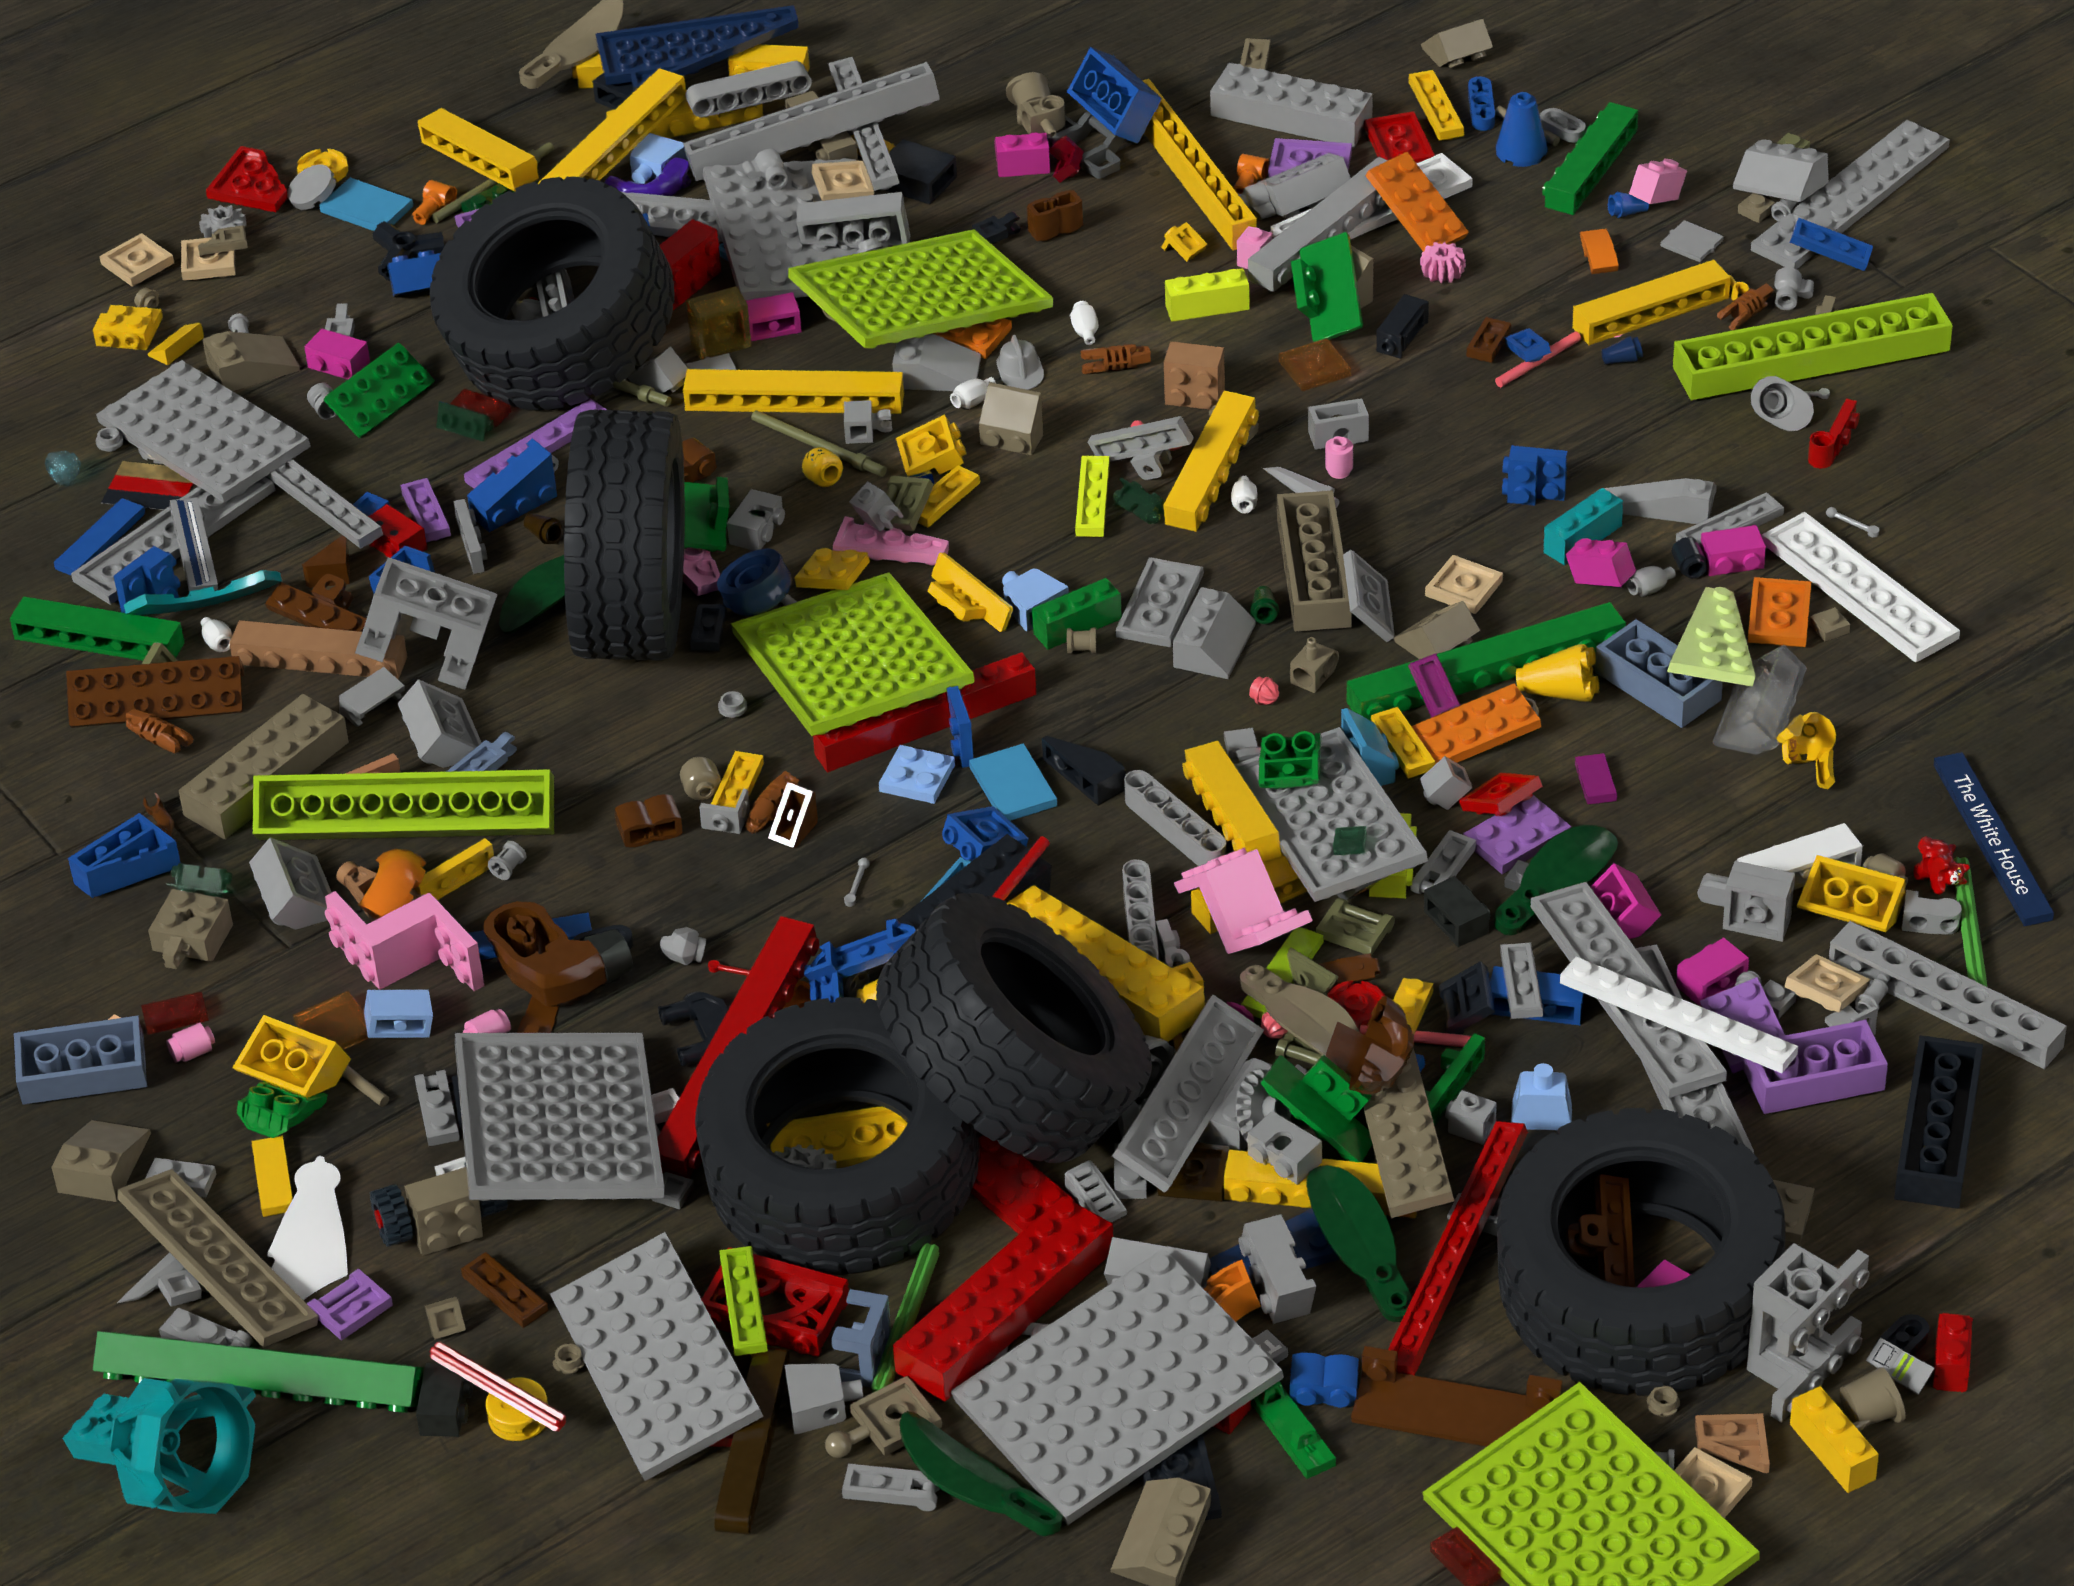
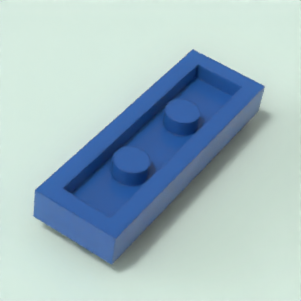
M1799 217L1789 242L1862 271H1865L1873 246Z

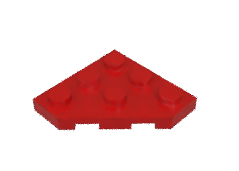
M243 146L239 147L206 189L208 199L277 212L288 198L287 189L284 184H281L272 164H269L265 152Z

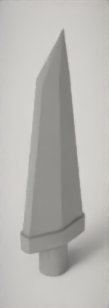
M1282 467L1263 468L1295 493L1333 490V493L1335 492V489L1329 485H1324ZM1334 497L1335 506L1337 508L1339 505V499Z
M169 1252L117 1303L143 1298L159 1288V1276L185 1270L186 1268Z

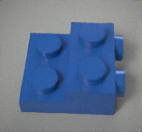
M1511 445L1509 457L1504 456L1502 469L1503 473H1508V478H1503L1502 494L1507 495V503L1535 505L1536 498L1564 501L1566 495L1567 451Z
M153 546L114 575L122 613H125L124 604L144 594H173L174 598L179 597L177 589L181 586V583L174 574L173 567L176 566V560L171 553Z
M994 806L948 814L942 831L945 843L952 844L955 848L959 849L961 857L971 862L1006 834H1009L1025 847L1029 840L1022 831Z

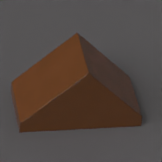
M340 536L302 564L306 586L314 588L318 581L326 574H332L344 579L346 585L350 584V557L346 537ZM331 583L328 586H335L336 584Z
M787 782L768 838L796 848L818 823L815 792Z

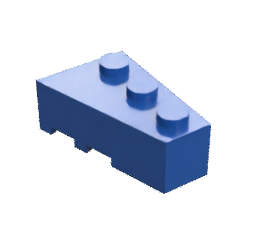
M533 438L526 443L528 448L519 456L515 457L512 455L507 460L508 465L497 475L493 472L467 495L469 509H473L476 521L488 532L557 497L552 454Z
M138 813L68 858L74 884L91 898L181 867L176 841L141 813Z

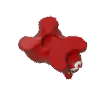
M1924 836L1919 840L1918 849L1922 854V861L1914 866L1913 873L1916 880L1930 878L1933 891L1939 895L1945 892L1946 884L1953 886L1967 883L1964 874L1970 869V866L1968 864L1956 863L1953 860L1952 854L1956 850L1955 844L1947 845L1943 840L1932 839L1928 836Z

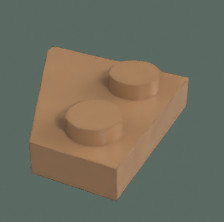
M1763 1413L1695 1415V1430L1699 1450L1763 1473H1769L1770 1462Z

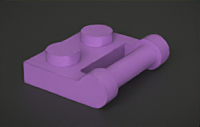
M357 1269L349 1275L348 1280L320 1299L311 1300L307 1305L318 1315V1320L342 1341L393 1306L389 1294L361 1270Z

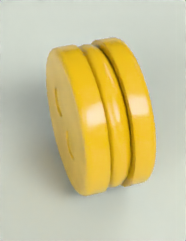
M528 1378L507 1379V1381L548 1404L545 1390L536 1381ZM488 1394L486 1398V1411L489 1426L500 1438L509 1441H523L538 1435L546 1427L494 1395Z

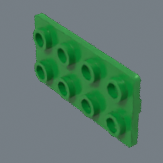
M1344 232L1301 248V258L1291 261L1297 309L1310 319L1313 342L1318 344L1361 329L1363 321L1350 235Z
M397 343L327 394L324 402L358 438H362L433 385L435 380L401 343Z
M717 477L715 485L684 482V549L697 548L711 552L725 551L726 526L729 513L728 478Z
M1324 1054L1305 1075L1280 1055L1261 1081V1085L1265 1088L1266 1092L1272 1098L1278 1099L1288 1107L1295 1118L1303 1120L1309 1125L1317 1137L1327 1141L1337 1149L1339 1155L1344 1160L1353 1162L1363 1161L1372 1146V1140L1369 1130L1355 1119L1354 1116L1366 1105L1372 1095L1349 1090L1351 1077Z

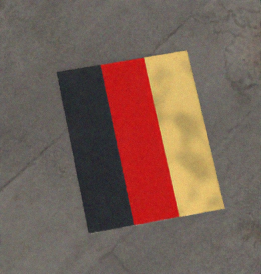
M122 461L101 503L115 505L123 498L142 505L144 508L164 510L170 506V500L181 499L188 494L193 483L165 465Z

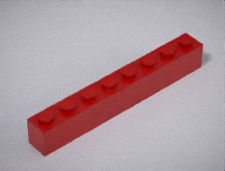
M1021 652L972 670L975 682L959 689L969 718L973 719L1036 695L1035 668ZM947 692L938 694L932 699H923L911 703L904 708H896L884 712L877 717H869L857 721L850 726H842L830 730L823 735L813 736L815 756L828 773L949 728V718L951 716Z

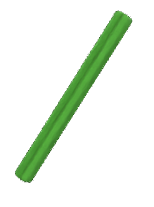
M1956 857L1953 859L1956 863L1968 864L1970 866L1969 860L1966 857ZM1969 869L1964 874L1967 883L1955 885L1956 898L1962 908L1960 925L1968 978L1987 987L1971 870Z
M926 1243L921 1248L872 1382V1393L893 1383L895 1379L893 1344L914 1326L939 1257V1247L935 1244Z

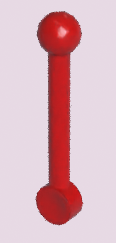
M718 960L708 962V969L712 973L720 970L747 976L750 972L747 969L721 965Z

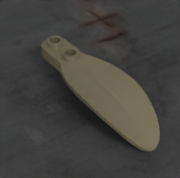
M602 0L581 19L546 47L543 54L537 56L520 69V83L529 89L538 88L558 72L579 65L598 54L595 33L618 30L623 17V0Z
M1259 965L1249 966L1240 974L1241 989L1264 1005L1269 1015L1279 1025L1322 1056L1323 1054L1326 1055L1337 1021L1359 1032L1348 1012L1337 1002L1318 991L1287 983L1268 969Z

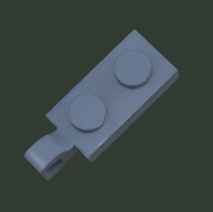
M504 732L493 743L485 740L446 772L496 771L508 761L509 756L516 752L517 747L510 744L515 740V737L508 732Z

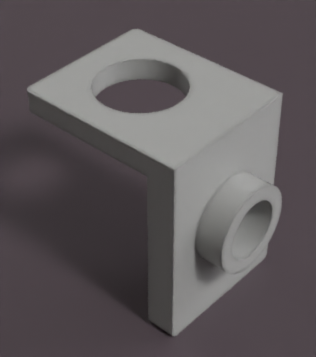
M743 788L735 808L701 803L699 809L702 828L740 834L750 811L748 789Z
M1848 1005L1842 1011L1826 1016L1825 1023L1831 1027L1869 1018L1867 1023L1873 1035H1875L1878 1008L1873 1006L1858 1014Z

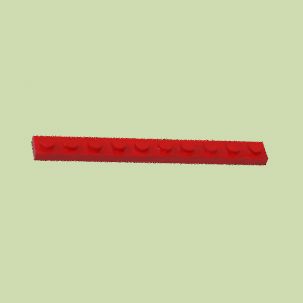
M1495 1122L1388 1350L1397 1351L1398 1373L1416 1374L1528 1134L1525 1123Z

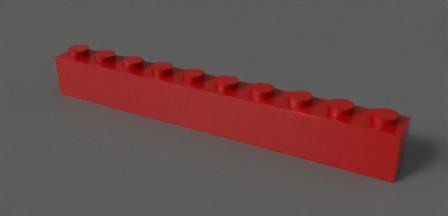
M780 916L657 1137L662 1173L666 1171L690 1179L694 1170L700 1167L702 1158L697 1139L695 1115L699 1093L705 1077H707L708 1071L720 1053L724 1054L725 1047L740 1033L747 1034L749 1026L766 1016L773 1019L774 1012L783 1009L786 1002L791 1001L795 985L799 979L804 977L805 965H807L811 956L816 955L819 948V939L816 936L813 924Z

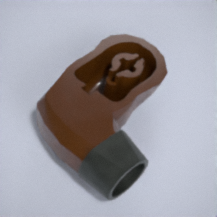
M516 901L502 905L492 911L484 921V933L510 980L545 1006L571 1005L587 997L601 985L619 981L622 975L633 968L631 952L624 937L618 930L613 929L585 937L583 941L569 940L566 933L553 922L546 909L535 902Z

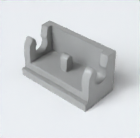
M383 667L339 695V714L358 727L363 724L360 719L365 717L366 713L392 697L397 701L402 698L400 693L405 691V685Z

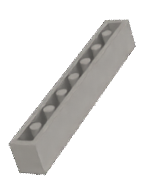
M1377 157L1248 258V280L1274 292L1293 277L1291 261L1301 258V248L1344 232H1351L1362 221L1368 219L1371 214L1384 206L1386 202L1365 175L1369 169L1388 160Z

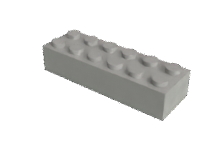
M1229 63L1210 91V107L1212 117L1327 142L1352 143V147H1355L1365 131L1364 120L1372 118L1373 94L1357 89L1339 87L1334 84L1316 82L1311 79L1297 78L1288 74H1279L1264 69H1255L1242 66L1241 64Z

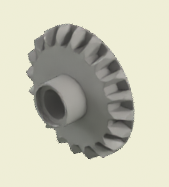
M1259 1068L1249 1072L1238 1090L1236 1117L1240 1132L1247 1143L1248 1132L1271 1111L1291 1122L1289 1108L1278 1099L1272 1098L1261 1085V1081L1269 1071V1068Z

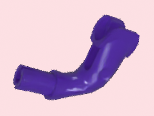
M676 157L668 161L662 169V173L649 183L627 182L613 175L609 176L605 183L626 193L672 196L681 188L690 186L692 181L686 175L689 170V162Z

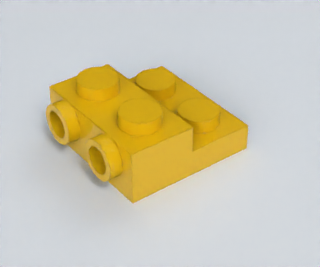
M110 305L107 313L100 314L93 328L96 346L147 350L163 318L161 309Z
M945 414L896 438L908 477H917L933 468L940 475L964 463L962 456L966 455L967 452L961 440H957L962 437L956 423L950 424Z

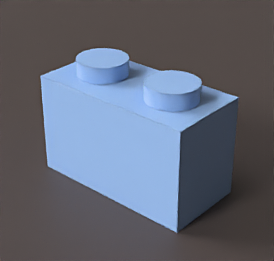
M367 990L364 1016L368 1038L430 1037L433 1012L429 990Z

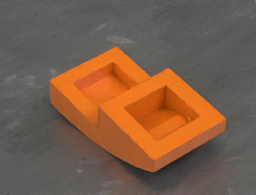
M1607 229L1580 232L1584 255L1588 257L1591 274L1618 271L1617 256Z

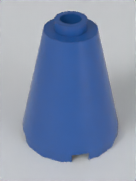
M1519 92L1510 98L1496 143V156L1504 163L1505 160L1513 162V166L1528 167L1541 162V157L1544 155L1546 157L1548 147L1535 97L1527 92Z

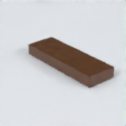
M484 1252L461 1268V1275L465 1280L522 1328L548 1311V1305L541 1297L487 1252Z

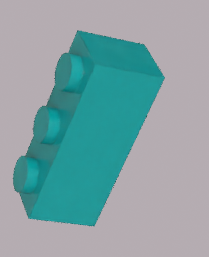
M1604 488L1599 489L1544 527L1543 553L1562 565H1566L1568 563L1566 554L1575 546L1577 541L1585 538L1601 541L1622 526L1623 500Z

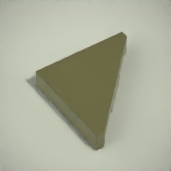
M1290 948L1288 950L1287 958L1294 984L1313 989L1327 996V993L1337 983L1339 976L1295 949Z

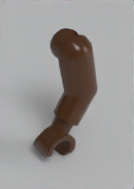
M155 793L157 803L153 807H149L144 797L143 805L147 813L153 816L157 822L156 826L171 837L175 822L163 807L159 795Z

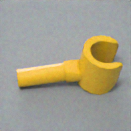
M1729 275L1730 286L1732 287L1731 299L1734 301L1738 298V294L1747 292L1749 286L1744 282H1736L1732 275Z

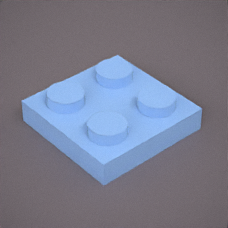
M899 745L879 781V792L935 804L955 767V757Z

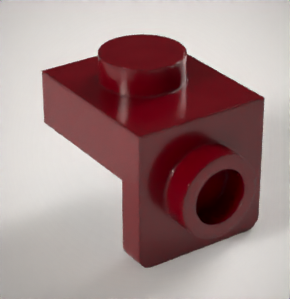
M1068 136L1062 137L1049 147V153L1058 160L1053 177L1060 183L1067 177H1074L1081 168L1079 164L1084 151Z

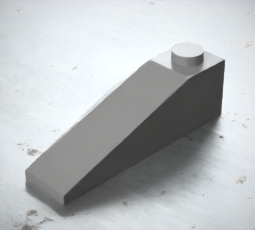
M1684 478L1604 489L1623 500L1624 515L1698 524L1709 519L1717 486L1714 482Z

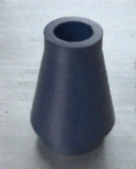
M1628 336L1607 348L1601 349L1605 365L1637 362L1638 358L1643 357L1641 344L1637 336L1633 338Z

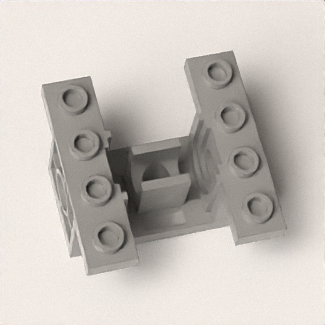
M388 557L375 590L355 653L383 662L391 639L395 638L403 613L413 616L409 631L436 640L441 626L452 629L443 655L446 658L438 681L465 690L494 608L497 593Z
M1793 1243L1754 1282L1747 1371L1778 1389L1772 1396L1771 1417L1781 1423L1791 1414L1793 1398L1818 1386H1822L1823 1380L1830 1373L1835 1374L1841 1367L1843 1360L1849 1354H1855L1862 1344V1337H1860L1862 1322L1852 1316L1832 1335L1823 1330L1833 1309H1841L1848 1301L1850 1294L1856 1288L1861 1289L1869 1278V1255L1860 1250H1857L1838 1269Z

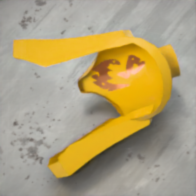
M1809 712L1804 716L1798 715L1776 738L1779 743H1782L1783 760L1786 764L1816 761L1817 785L1820 788L1829 789L1835 783L1833 773V747L1836 741L1835 728L1828 718L1818 712ZM1800 754H1808L1807 759L1802 760Z

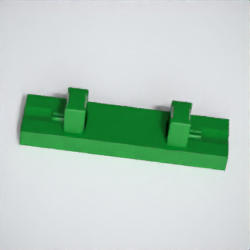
M1474 1033L1461 1051L1446 1048L1442 1053L1441 1068L1446 1071L1431 1091L1425 1090L1434 1126L1446 1112L1449 1102L1455 1100L1484 1061L1485 1037Z
M1280 1381L1251 1400L1253 1408L1306 1479L1336 1466V1457L1283 1388Z

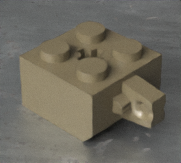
M175 889L171 890L148 930L152 950L163 953L165 967L177 969L185 957L205 961L214 960L233 926L228 899Z

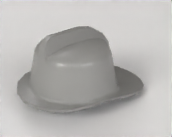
M1012 335L1011 341L1002 346L1000 356L997 359L1001 380L1006 386L1026 390L1033 389L1041 384L1044 378L1040 358L1031 342L1018 340L1016 335Z
M1776 376L1765 377L1759 380L1753 387L1751 405L1754 411L1764 420L1786 431H1798L1806 427L1811 421L1814 413L1813 403L1809 395L1798 387Z

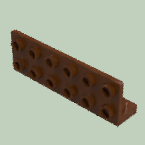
M239 656L66 671L69 725L74 728L126 723V713L132 709L153 714L162 720L242 713L241 677L244 676V665Z
M1364 1346L1362 1353V1378L1351 1414V1421L1363 1425L1487 1447L1562 1394V1380L1529 1375L1526 1395L1398 1373L1397 1351Z

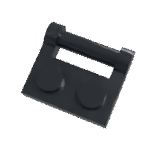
M1481 961L1446 980L1439 986L1440 997L1444 999L1447 1018L1445 1033L1463 1035L1464 1029L1495 1012L1488 967ZM1457 996H1459L1461 1013L1459 1015L1456 1001Z

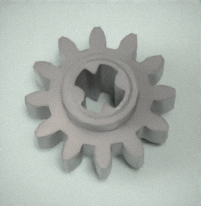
M219 205L215 209L209 208V215L201 214L202 221H199L201 233H204V238L212 237V234L218 229L242 225L247 226L245 214H242L240 208L233 211L232 205L228 207Z

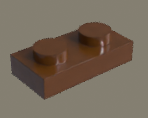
M1486 317L1469 343L1466 357L1492 363L1504 344L1505 337L1509 336L1511 332V323Z

